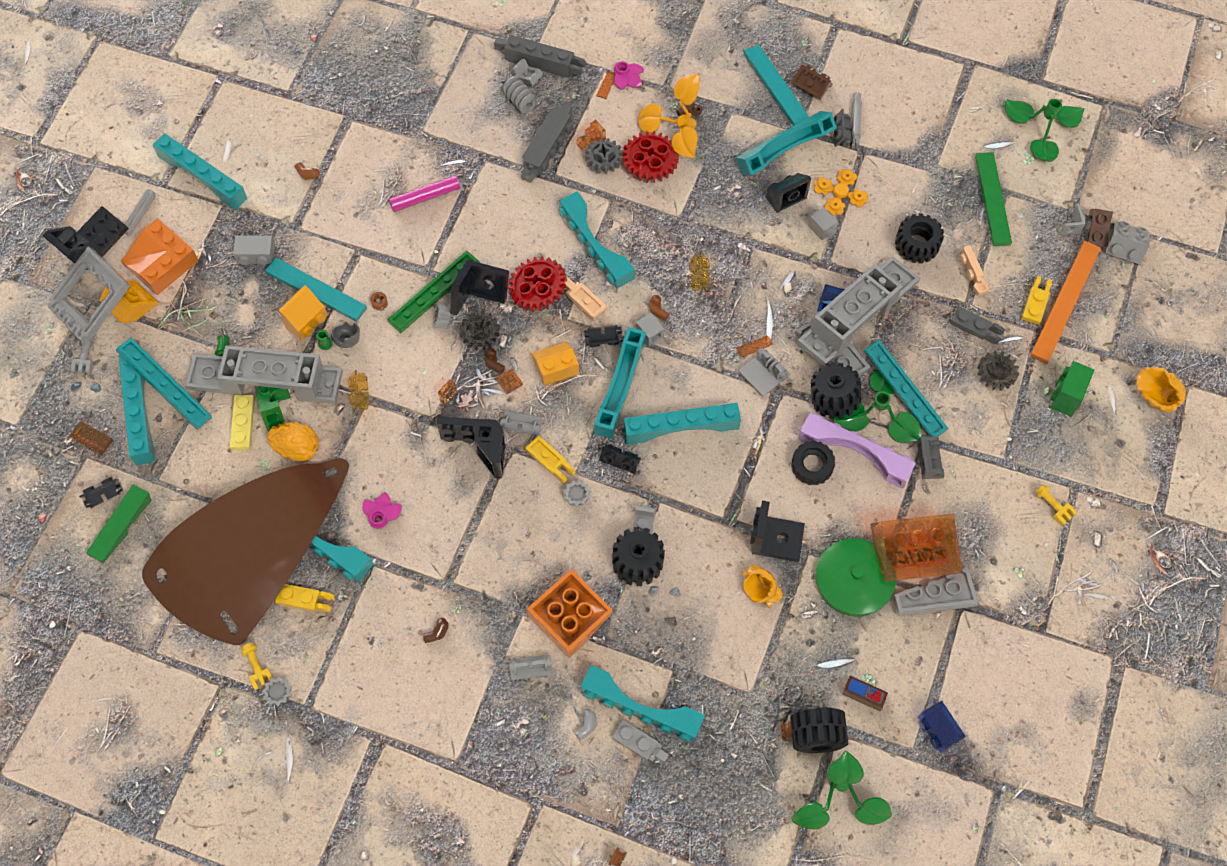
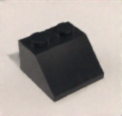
M797 173L789 175L784 180L772 183L767 187L766 198L776 213L807 199L811 177Z

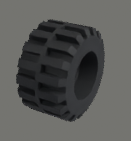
M919 213V216L916 214H912L911 217L907 216L901 222L895 239L896 250L900 251L899 255L901 257L905 256L907 261L909 259L912 260V263L919 261V264L924 263V260L929 262L931 258L934 259L944 239V230L941 229L942 225L940 223H936L937 219H931L930 215L923 216L922 213ZM919 235L924 237L927 241L920 242L915 240L912 236Z

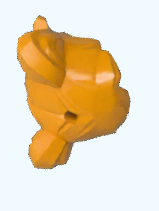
M751 565L746 572L743 571V576L746 578L743 589L755 603L765 602L767 607L770 608L772 603L781 600L782 590L777 586L776 579L768 570L762 569L758 565Z

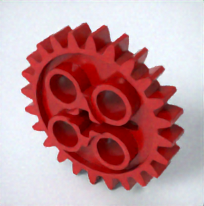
M646 131L644 136L640 132L638 138L633 135V141L628 139V145H624L622 163H624V169H628V174L633 173V178L639 176V181L645 178L646 183L649 182V179H652L653 183H655L657 178L662 181L663 176L668 179L669 173L674 174V169H677V163H679V154L674 151L672 140L668 141V136L663 138L662 133L657 136L655 131H653L652 135H649V132Z
M535 256L532 262L527 259V264L521 262V268L516 267L517 273H511L513 279L509 280V294L514 303L518 304L519 308L524 307L525 311L530 308L532 312L536 308L541 312L543 306L549 309L548 304L550 303L555 306L554 300L560 301L559 294L564 295L563 289L567 288L565 284L567 282L566 273L561 264H558L556 260L552 261L550 257L545 260L543 256H541L540 260H537Z

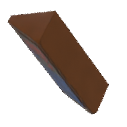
M849 676L842 695L878 711L882 710L888 692L852 676Z

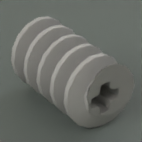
M517 75L510 77L502 85L503 93L507 95L521 113L526 114L535 108L536 101L534 100L536 96L531 93L530 89H527V86L523 84L522 80H519Z

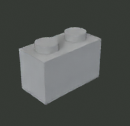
M235 236L233 255L237 264L266 265L272 263L275 254V243L272 236Z

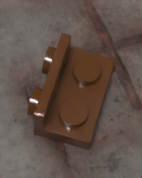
M801 65L791 84L821 100L828 87L833 85L830 80L831 78L824 73L818 74L815 72L816 69L810 65Z

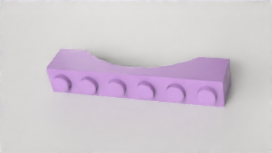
M809 414L798 437L799 440L804 442H822L824 445L841 446L857 451L875 464L885 481L902 489L916 464L911 458L901 456L888 447H882L871 439H865L854 431H848L838 423H831L818 414Z

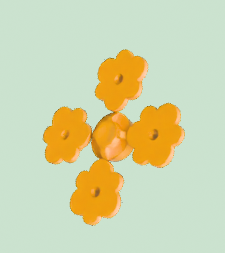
M850 169L839 170L837 181L840 183L835 187L831 185L832 181L826 180L825 177H820L818 181L814 182V191L816 193L827 195L828 192L833 191L834 195L838 197L828 199L827 204H825V208L831 215L843 214L845 204L841 203L840 198L848 196L850 203L857 207H863L864 203L868 202L866 191L855 189L854 192L849 193L848 185H854L857 179V175L852 173Z

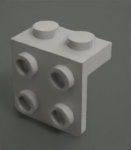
M1115 221L1113 234L1105 253L1141 265L1149 248L1150 232L1143 227L1131 226L1125 221Z

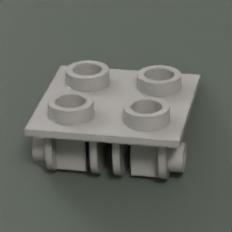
M760 348L757 351L758 355L742 366L738 372L762 396H765L791 374L766 349Z

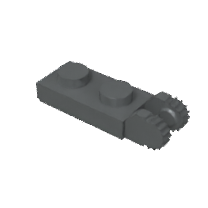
M960 306L950 321L951 325L994 344H998L1000 341V337L994 333L1003 335L1005 329L999 324L992 323Z

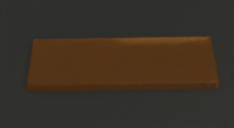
M607 71L597 97L607 98L616 76L614 72Z
M767 335L737 347L736 350L742 358L758 351L760 348L764 349L773 344Z

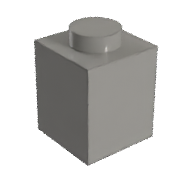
M824 207L810 216L808 226L821 240H824L836 233L838 221Z
M652 313L646 316L643 315L637 320L636 329L646 332V344L648 347L664 337V328Z

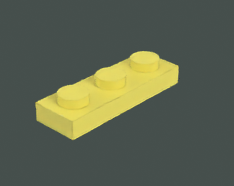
M234 395L230 437L231 450H251L254 395Z

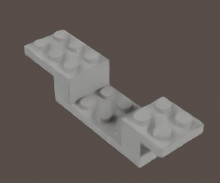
M893 256L881 267L873 264L814 316L811 328L798 339L796 344L822 366L826 367L849 346L853 334L879 310L885 313L919 282L920 277Z
M225 346L223 356L193 354L185 388L186 390L243 395L245 385L293 389L298 401L336 404L343 370L338 367L323 366L319 354Z

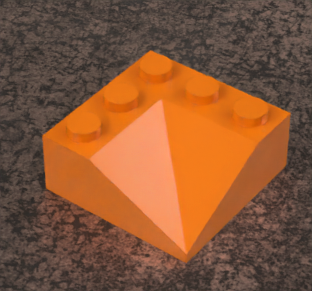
M157 218L143 229L121 260V263L152 292L159 295L199 260L194 250Z
M572 569L527 608L528 617L568 658L573 656L613 613V610Z

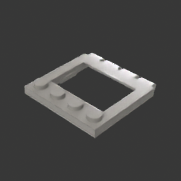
M87 247L49 299L51 302L48 308L84 343L88 339L93 338L131 285L94 249ZM86 269L110 291L106 299L101 302L93 313L90 321L66 299V296Z

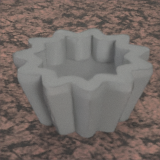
M440 302L436 304L434 311V328L448 326L450 320V308Z
M573 480L571 484H566L567 489L563 490L565 494L564 499L569 502V505L583 506L590 499L589 494L591 490L587 489L588 484H583L582 480L579 482Z
M281 677L277 679L271 678L270 683H265L266 688L262 690V693L265 694L264 700L269 701V705L276 704L280 706L282 702L287 703V699L292 696L290 693L292 686L288 685V680H282Z

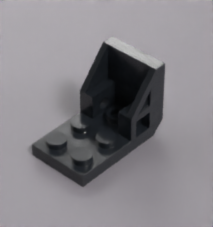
M101 206L78 231L68 226L47 230L42 236L73 263H76L87 247L94 249L103 257L129 228L106 208Z
M438 417L437 426L441 440L446 442L457 440L465 443H473L475 441V444H477V456L494 478H502L506 443L503 427L497 420Z

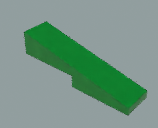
M134 484L131 486L87 550L88 556L101 563H104L128 535L127 529L152 501L149 492Z

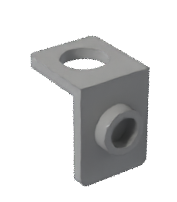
M1077 204L1072 212L1074 223L1064 224L1060 235L1081 233L1085 226V214L1082 213L1080 204ZM1076 227L1073 230L1067 231L1068 228Z

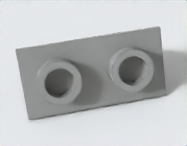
M505 410L501 426L507 430L540 435L542 417Z
M550 655L509 660L512 680L552 675Z

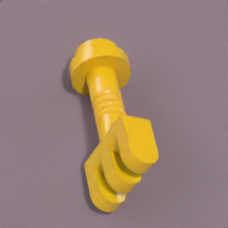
M1043 484L1035 491L1038 494L1037 497L1039 499L1043 497L1057 511L1052 517L1061 526H1064L1066 521H1069L1071 516H1075L1077 512L1069 503L1062 506L1048 492L1051 488Z
M248 643L242 647L243 651L241 653L242 656H247L251 662L250 664L255 674L249 676L254 690L259 689L257 680H260L263 687L266 683L264 677L267 676L270 682L273 676L269 668L262 670L255 654L258 650L257 646L253 643Z

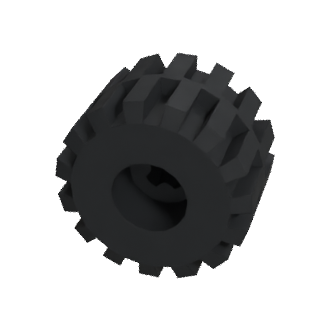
M830 363L828 367L822 366L819 368V372H814L810 384L812 404H814L816 412L820 411V415L823 417L829 415V419H834V417L843 419L844 415L851 416L853 410H858L859 403H861V379L856 370L852 371V367L849 365L844 367L843 363H838V365Z
M634 527L633 532L627 529L624 531V536L619 534L616 538V543L613 545L612 553L613 570L615 573H618V578L621 581L627 579V584L631 586L633 582H637V586H642L644 581L648 585L652 583L653 577L657 579L664 564L665 550L663 549L664 544L662 540L658 541V535L655 532L651 535L650 529L647 528L644 531H639V527Z
M827 707L811 708L796 712L790 716L793 749L803 753H826L840 750L849 745L845 712L843 710Z

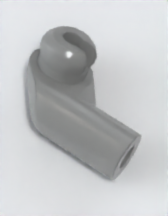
M590 709L583 711V726L574 732L580 741L596 728L597 717L595 712Z

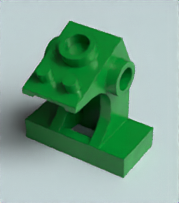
M259 386L256 397L260 413L269 432L272 426L285 422L278 402L291 397L288 389Z

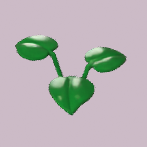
M1050 99L1046 106L1043 105L1034 114V109L1026 102L1005 100V111L1008 117L1017 123L1025 124L1029 118L1034 119L1044 111V117L1049 120L1043 141L1034 140L1030 145V151L1035 157L1047 162L1054 161L1059 154L1057 144L1047 141L1053 119L1059 120V123L1065 127L1074 128L1080 124L1085 108L1062 106L1061 101L1058 99Z
M877 369L870 378L871 389L874 392H878L875 395L874 403L866 411H864V406L859 403L858 410H853L851 416L846 414L843 419H839V417L834 418V422L838 423L842 428L857 432L867 427L869 418L866 414L870 413L873 408L881 411L887 409L891 419L894 421L888 428L889 435L894 441L899 443L917 442L922 436L920 424L912 414L901 412L897 419L895 418L889 405L891 399L889 394H894L895 392Z
M845 750L827 770V776L832 782L830 783L826 806L823 808L818 802L808 803L795 812L791 820L798 826L812 830L820 829L827 825L830 820L827 811L830 807L834 788L840 792L850 790L857 806L860 807L855 811V817L861 823L868 825L880 824L888 820L892 816L889 803L882 798H868L863 804L859 801L852 784H856L863 779L864 771L859 761Z

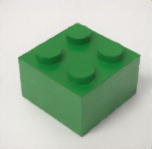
M1072 361L1069 367L1065 366L1062 375L1060 374L1056 382L1057 387L1050 397V400L1053 401L1050 408L1072 417L1083 401L1095 369Z

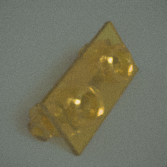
M700 251V257L696 255L691 259V272H697V274H691V287L694 291H698L703 287L708 292V284H710L708 268H710V262L702 251Z
M354 370L353 374L348 378V387L351 388L349 404L352 405L353 412H355L357 407L366 410L370 405L369 392H362V390H368V378L365 376V373L357 375V370Z

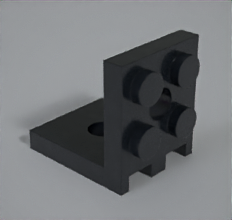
M467 259L452 283L450 314L458 315L469 295L505 304L507 300L509 270ZM485 280L491 281L493 285L487 284Z
M762 500L761 506L756 507L753 531L750 539V544H753L752 554L799 562L805 523L768 517L770 502ZM779 535H784L787 537L788 541L786 543H780L778 542L777 537Z

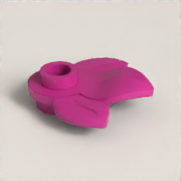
M624 61L618 62L614 67V74L616 75L614 82L616 86L621 90L625 89L627 85L631 88L640 87L641 79L639 74L644 71V68L636 63L628 65Z
M384 492L374 502L365 499L362 509L364 514L369 517L368 521L371 527L381 529L387 525L388 521L399 517L402 505L392 504L389 495ZM377 518H382L381 522H375Z

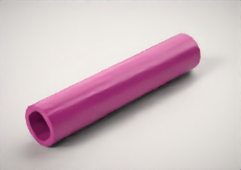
M454 175L390 198L389 202L393 212H397L458 190L461 187L457 176Z

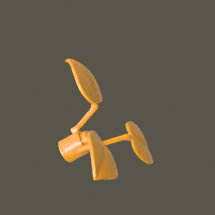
M699 74L680 78L674 87V95L680 100L679 104L686 115L679 116L677 120L661 116L662 108L659 105L649 104L640 111L637 118L640 128L644 132L648 131L649 134L659 129L661 125L660 120L678 124L680 132L672 137V147L676 153L687 158H695L698 134L695 130L696 120L691 117V113L688 112L684 104L691 105L697 98L700 86Z

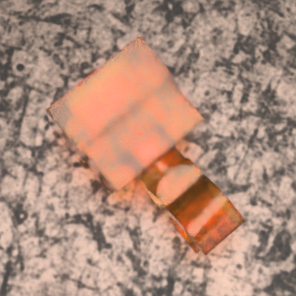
M595 119L590 123V127L585 129L586 135L577 139L579 142L577 145L583 150L590 142L594 144L593 140L599 142L600 138H603V141H605V129Z

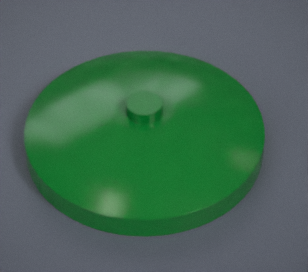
M844 539L832 544L824 551L816 567L815 580L821 597L832 609L844 615L862 617L876 613L888 603L895 590L896 572L892 568L894 566L889 564L892 561L887 560L890 557L885 556L884 553L886 552L879 546L863 539Z

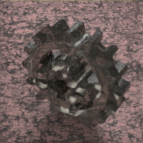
M477 311L474 313L475 316L468 314V320L463 319V325H460V337L463 343H467L468 348L475 346V350H478L479 347L485 350L486 345L491 348V342L497 343V337H500V325L497 324V319H492L491 313L485 316L484 311H482L481 315H478Z
M996 351L992 355L988 352L985 357L981 358L977 369H979L977 375L982 376L980 382L986 381L985 387L992 385V390L999 387L1000 391H1002L1004 386L1009 389L1012 384H1015L1019 376V372H1017L1019 366H1014L1016 359L1010 360L1011 355L1004 356V351L1000 355Z

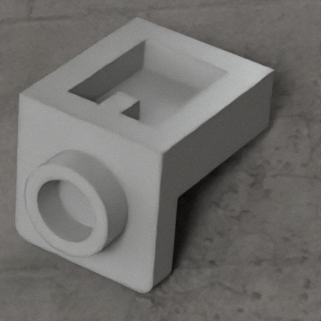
M647 505L636 506L632 532L634 527H639V531H644L647 528L650 529V534L652 535L655 509Z

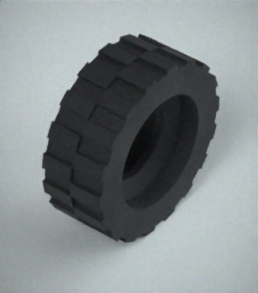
M807 441L799 445L792 458L791 467L793 474L802 483L816 486L825 483L832 475L836 462L833 451L828 448L829 446L822 444V442ZM808 455H817L821 458L823 466L819 471L812 472L806 469L804 459Z

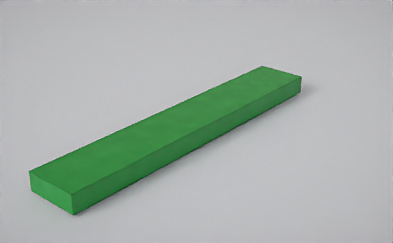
M994 152L976 153L975 159L992 245L1010 246L1012 240Z
M465 251L388 318V323L401 334L452 289V283L467 259L479 263L480 261L471 253Z

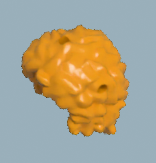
M1146 367L1136 376L1138 380L1136 382L1138 385L1137 390L1141 391L1143 398L1152 407L1169 413L1175 411L1177 406H1180L1185 401V386L1174 373H1168V371H1165V368Z
M299 422L279 423L277 426H272L267 433L268 444L273 448V451L280 454L283 458L292 459V461L305 462L313 459L316 450L319 449L320 438L316 435V431Z

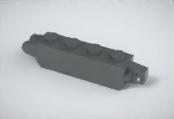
M509 35L508 39L496 38L494 42V49L505 54V59L508 62L517 64L521 59H525L529 67L538 68L541 71L562 77H568L570 73L581 75L583 73L581 67H585L587 63L584 58L574 56V52Z
M565 102L559 110L556 108L551 109L522 156L524 168L521 174L522 180L531 183L536 176L541 177L542 173L547 171L551 158L556 156L557 148L563 144L566 133L572 129L571 117L573 112L571 111L572 104L570 102Z

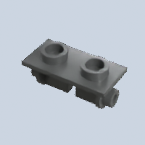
M841 109L834 116L837 127L833 134L835 147L840 143L844 146H849L852 142L851 131H847L851 129V117L846 113L844 114V109Z

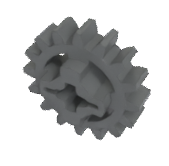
M600 138L599 142L593 140L594 144H588V148L585 149V161H587L588 167L592 166V171L598 169L599 174L601 171L607 174L608 170L614 172V167H620L623 150H621L620 145H616L615 140L610 142L609 138L606 141Z

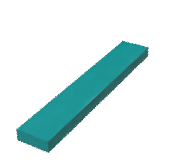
M758 44L744 50V56L791 124L794 126L809 117L760 45Z
M276 257L265 270L267 275L297 291L306 285L322 304L355 322L360 319L367 309L365 304Z
M129 338L116 348V352L196 430L211 420L212 416L135 340Z
M880 340L864 349L863 352L910 413L917 419L929 437H938L949 429Z

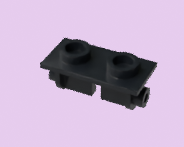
M604 326L605 333L602 334L601 327L587 328L584 331L586 346L599 347L600 344L617 345L619 342H623L621 326Z
M605 444L602 447L599 461L633 474L636 473L637 465L641 461L638 454L625 451L623 454L621 453L622 449L611 444Z
M110 477L101 481L102 485L94 488V486L86 488L79 497H85L86 500L83 503L86 508H93L104 502L101 495L105 494L107 500L120 495L123 488L120 484L116 485L115 483L119 479Z

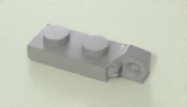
M624 720L612 736L614 741L646 761L653 762L656 759L665 764L669 755L661 750L662 745L658 741Z

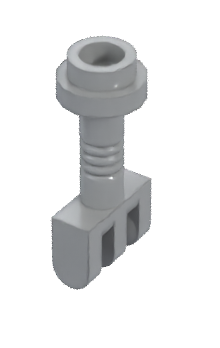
M94 336L82 344L80 359H72L71 372L76 373L78 369L79 373H84V371L87 374L92 373L94 362L87 359L90 345L94 344L96 340Z

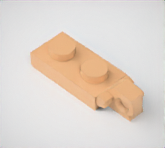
M971 246L963 247L960 260L963 265H966L969 280H973L975 284L973 290L977 296L988 293L989 288L984 280L983 271Z
M567 278V282H565L567 288H565L567 291L566 295L593 321L607 310V306L585 285L578 282L575 284Z

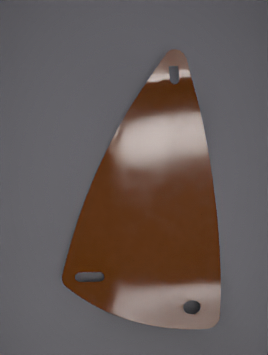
M336 458L324 463L287 467L254 479L222 495L192 514L162 540L143 568L142 578L145 585L160 604L184 624L221 642L241 645L274 602L310 546L337 497L348 472L349 463L345 459ZM333 467L339 472L331 477L323 475V472ZM161 568L167 573V579L164 583H160L157 580V571ZM223 611L227 612L238 628L237 634H232L221 619Z

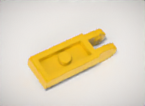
M1037 275L1034 285L1030 290L1022 320L1037 325L1041 323L1053 280L1048 279L1045 289L1042 290L1038 288L1041 276Z
M539 435L525 447V451L548 472L552 475L554 474L563 484L568 480L558 469L563 467L572 476L576 473L575 469L566 462V459Z
M285 584L276 597L275 603L314 612L315 610L330 612L331 607L318 603V600L331 601L334 600L335 595Z

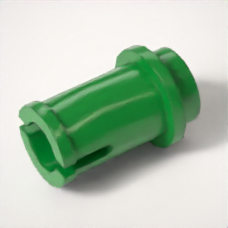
M319 330L318 334H316L318 347L322 350H329L333 345L332 339L326 330Z
M222 335L217 337L216 356H223L225 346H229L230 338L227 335H224V342Z

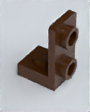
M1090 209L1089 216H1092V222L1087 242L1100 247L1106 246L1113 211Z

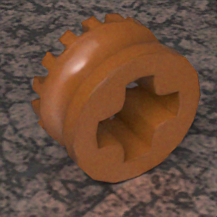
M382 292L372 294L370 298L372 307L376 310H384L388 306L386 295ZM379 298L382 300V303L379 304L376 299Z
M788 721L787 724L780 722L782 741H785L786 738L792 740L791 721Z
M617 847L608 865L621 866L627 852H620V848Z

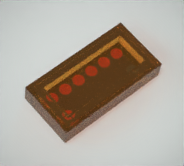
M82 421L78 423L69 435L72 440L101 456L113 442L111 437Z

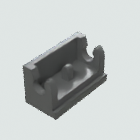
M921 436L917 443L922 480L944 478V469L942 468L939 450V437Z

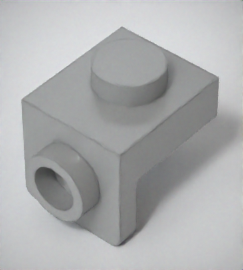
M521 59L512 68L514 74L519 77V80H522L524 84L532 86L543 75L541 69L529 67L525 59Z

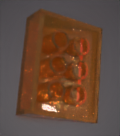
M954 513L880 521L870 524L873 545L885 582L962 573Z

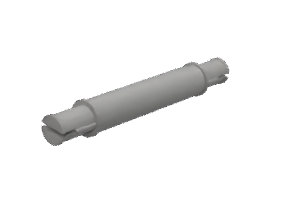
M855 92L854 101L852 102L851 138L852 146L855 147L856 144V147H859L862 102L861 93L858 92L857 95V92Z

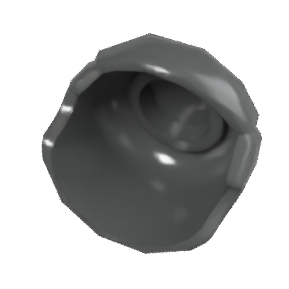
M344 322L341 326H337L332 330L331 339L338 347L352 348L359 341L360 328L356 322L353 325Z

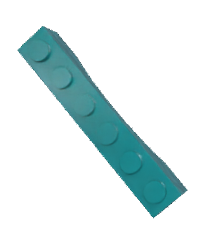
M819 111L735 157L741 174L751 176L766 168L772 160L787 150L837 129L832 112Z
M164 133L152 144L160 159L170 166L179 167L196 177L216 194L222 202L235 211L248 199L243 186Z
M576 191L559 200L558 211L560 216L568 221L567 223L571 231L576 232L579 242L586 246L589 256L591 258L594 257L599 270H603L606 274L607 281L617 289L634 280L635 269L628 259L605 248L591 233L586 220L587 203L579 192Z
M631 327L627 329L609 390L594 424V434L610 439L614 437L646 343L645 331Z
M118 355L129 457L135 465L155 462L154 445L145 406V379L121 355Z
M737 402L624 418L626 444L644 443L662 435L686 430H714L719 432L737 430L740 428L741 416Z
M317 536L314 537L310 544L313 547L312 551L317 556L327 558V563L334 569H341L343 576L350 581L353 579L358 583L374 566L371 558L357 547L333 545Z
M590 665L580 687L585 698L600 700L602 705L608 708H618L622 714L628 717L634 715L640 718L642 723L646 725L654 724L659 727L660 731L667 734L671 732L677 734L678 738L685 742H695L704 721V714L686 706L678 709L662 710L635 702L619 689L609 672Z

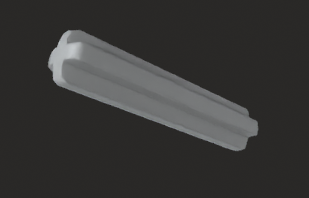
M147 189L125 223L129 228L125 235L130 236L156 196L154 191Z

